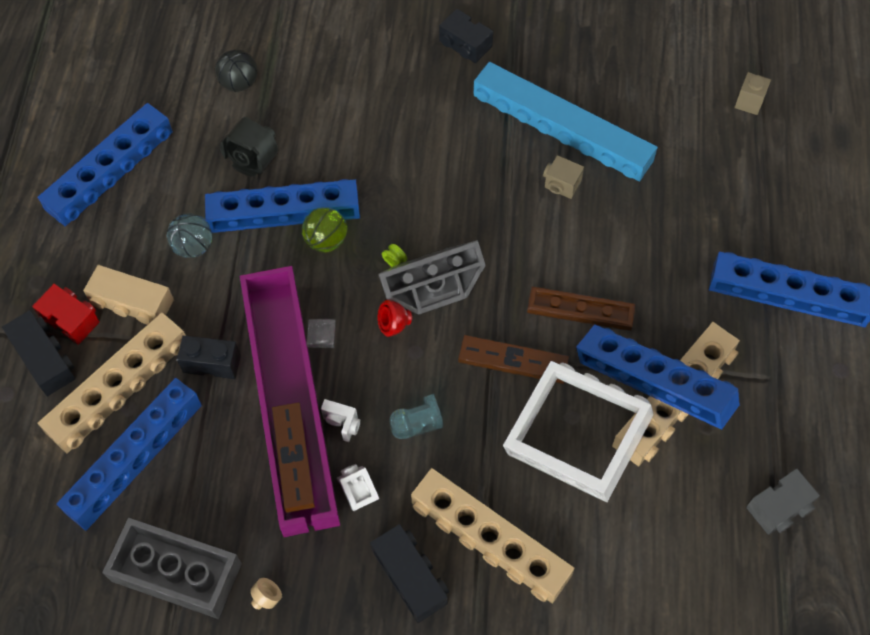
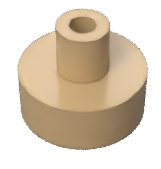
M260 578L251 588V596L253 598L251 604L258 610L262 607L272 609L282 598L280 588L270 579Z

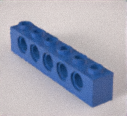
M146 103L38 196L44 210L63 226L75 220L82 211L95 203L98 197L107 189L113 187L123 175L130 172L139 161L148 156L156 146L169 137L173 131L168 118L149 103Z
M356 179L315 182L304 185L291 184L283 187L269 186L262 189H241L231 192L217 191L205 194V220L212 233L303 224L310 213L312 215L322 211H329V209H334L335 211L328 212L322 221L335 215V213L341 214L343 220L360 218ZM326 212L309 217L307 223L319 222ZM336 215L325 222L337 221L339 218Z
M718 252L713 265L709 291L861 327H866L870 322V286L864 283H853L841 280L838 277L822 276L812 271L792 269L786 265H775L756 258L749 259L737 256L731 252Z
M594 324L576 346L581 364L721 430L740 405L738 388L730 382L720 381L711 377L703 370H696L678 359L664 356L656 349L646 348L631 338L626 339L615 334L611 329H604Z
M175 378L56 505L87 531L199 410L202 405L197 394Z

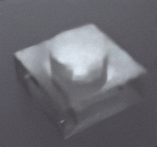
M309 319L308 348H335L336 321L333 319Z

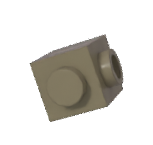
M748 72L735 108L758 115L771 79Z
M557 155L553 163H548L544 170L543 177H546L545 188L554 194H561L572 199L582 181L584 166Z

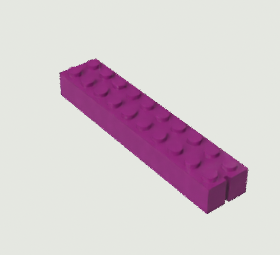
M288 266L241 275V288L280 530L284 537L308 533L310 526H314L315 531L340 526L293 268ZM300 402L315 508L286 513L272 407Z

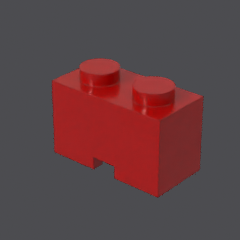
M53 284L32 307L37 315L42 317L44 322L54 329L59 326L63 329L62 334L79 345L100 323L95 315L96 309L85 300L83 302L77 300V296L67 287L61 289Z

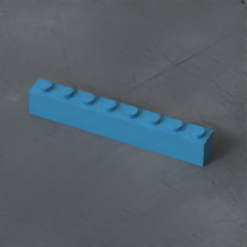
M491 62L485 66L474 80V96L480 101L487 102L501 112L516 117L522 123H527L537 128L540 132L558 139L561 143L574 147L582 154L601 161L605 166L622 172L626 177L640 182L654 162L657 146Z

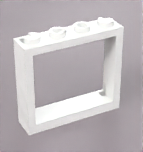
M550 361L503 447L509 456L608 502L653 417L652 406L642 396L634 395L633 397L624 393V390L617 385H605L589 373L582 375L575 372L574 368L566 363H560L559 365ZM557 379L637 413L602 479H598L522 443Z

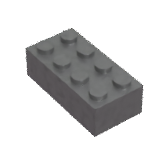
M128 518L102 573L111 582L219 619L242 563L234 553Z

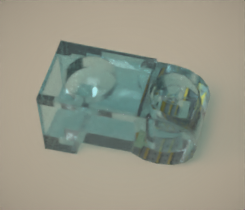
M434 394L423 397L424 405L409 410L397 409L391 414V432L396 438L407 439L443 428L442 416Z

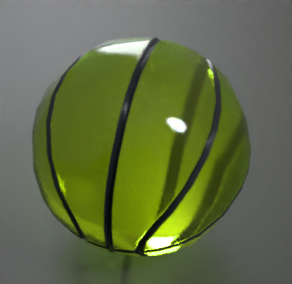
M328 207L317 208L305 217L302 226L304 241L310 248L318 252L326 253L337 249L343 244L347 234V225L343 216L338 211Z

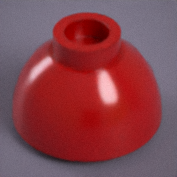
M393 300L382 302L378 310V325L386 337L399 334L406 325L411 324L412 314L410 310H405L400 303Z

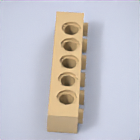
M161 312L37 424L66 454L72 449H76L91 431L101 427L105 419L113 411L119 410L134 392L140 391L145 386L147 380L154 374L161 372L165 368L166 363L178 355L182 336H186L184 331ZM162 344L160 348L153 350L156 345ZM142 362L139 367L133 368L136 363ZM122 380L119 385L112 387L116 381ZM101 399L98 404L92 405L95 400ZM80 418L77 423L70 425L74 419Z
M712 322L680 361L696 370H703L711 377L718 379L723 373V370L720 368L725 363L730 365L739 352L735 349L740 340ZM705 354L714 356L715 360L707 358ZM649 396L647 400L652 406L653 417L646 430L652 434V437L642 436L630 460L638 467L644 460L650 462L659 450L656 447L661 440L666 442L675 431V428L672 426L677 420L683 422L688 416L687 413ZM656 411H664L669 417H661ZM637 413L632 416L616 435L612 445L616 450L619 448Z
M433 468L430 469L411 494L412 504H414L413 508L416 512L424 517L429 515L437 521L436 525L444 532L456 534L460 537L459 541L470 550L475 548L484 554L482 556L483 559L494 567L499 565L505 569L507 576L515 583L521 584L523 582L532 589L531 593L543 602L548 600L553 604L571 578L575 569L573 566ZM442 499L450 502V506L445 509L438 508L435 504ZM462 516H470L474 522L470 525H462L458 520ZM486 532H492L497 536V539L494 542H486L482 535ZM509 549H516L521 553V557L510 559L505 552ZM536 565L541 566L545 570V574L541 577H536L530 572V568Z

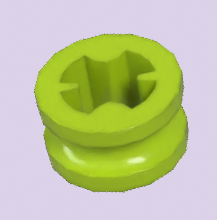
M390 244L389 250L382 252V257L391 267L407 261L404 251L395 244Z

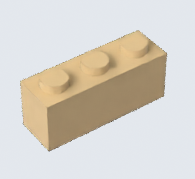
M97 265L83 290L89 303L95 308H108L122 317L129 315L147 325L161 312L166 315L174 301L169 287Z

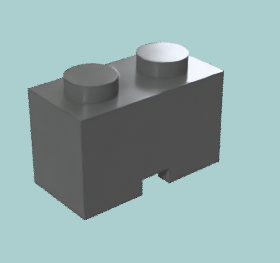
M795 469L779 480V485L773 489L770 486L754 497L746 507L768 535L775 530L782 533L794 523L791 519L799 514L803 518L816 508L813 503L820 495L798 469Z

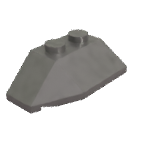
M478 240L401 263L378 275L386 299L396 301L404 308L419 315L467 298L486 265Z

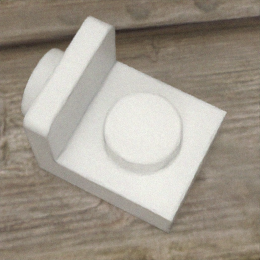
M324 399L321 407L323 418L333 426L339 427L341 424L344 425L341 432L343 441L349 442L351 436L357 434L360 426V419H358L356 408Z
M354 464L341 470L342 475L337 477V480L341 484L353 511L379 499L365 467H357Z

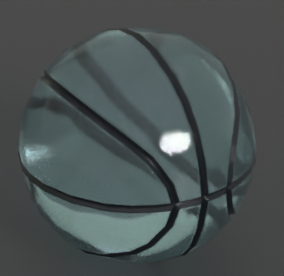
M193 213L181 214L174 218L169 224L166 233L170 248L175 254L184 258H195L203 255L210 247L213 237L209 223L203 217Z

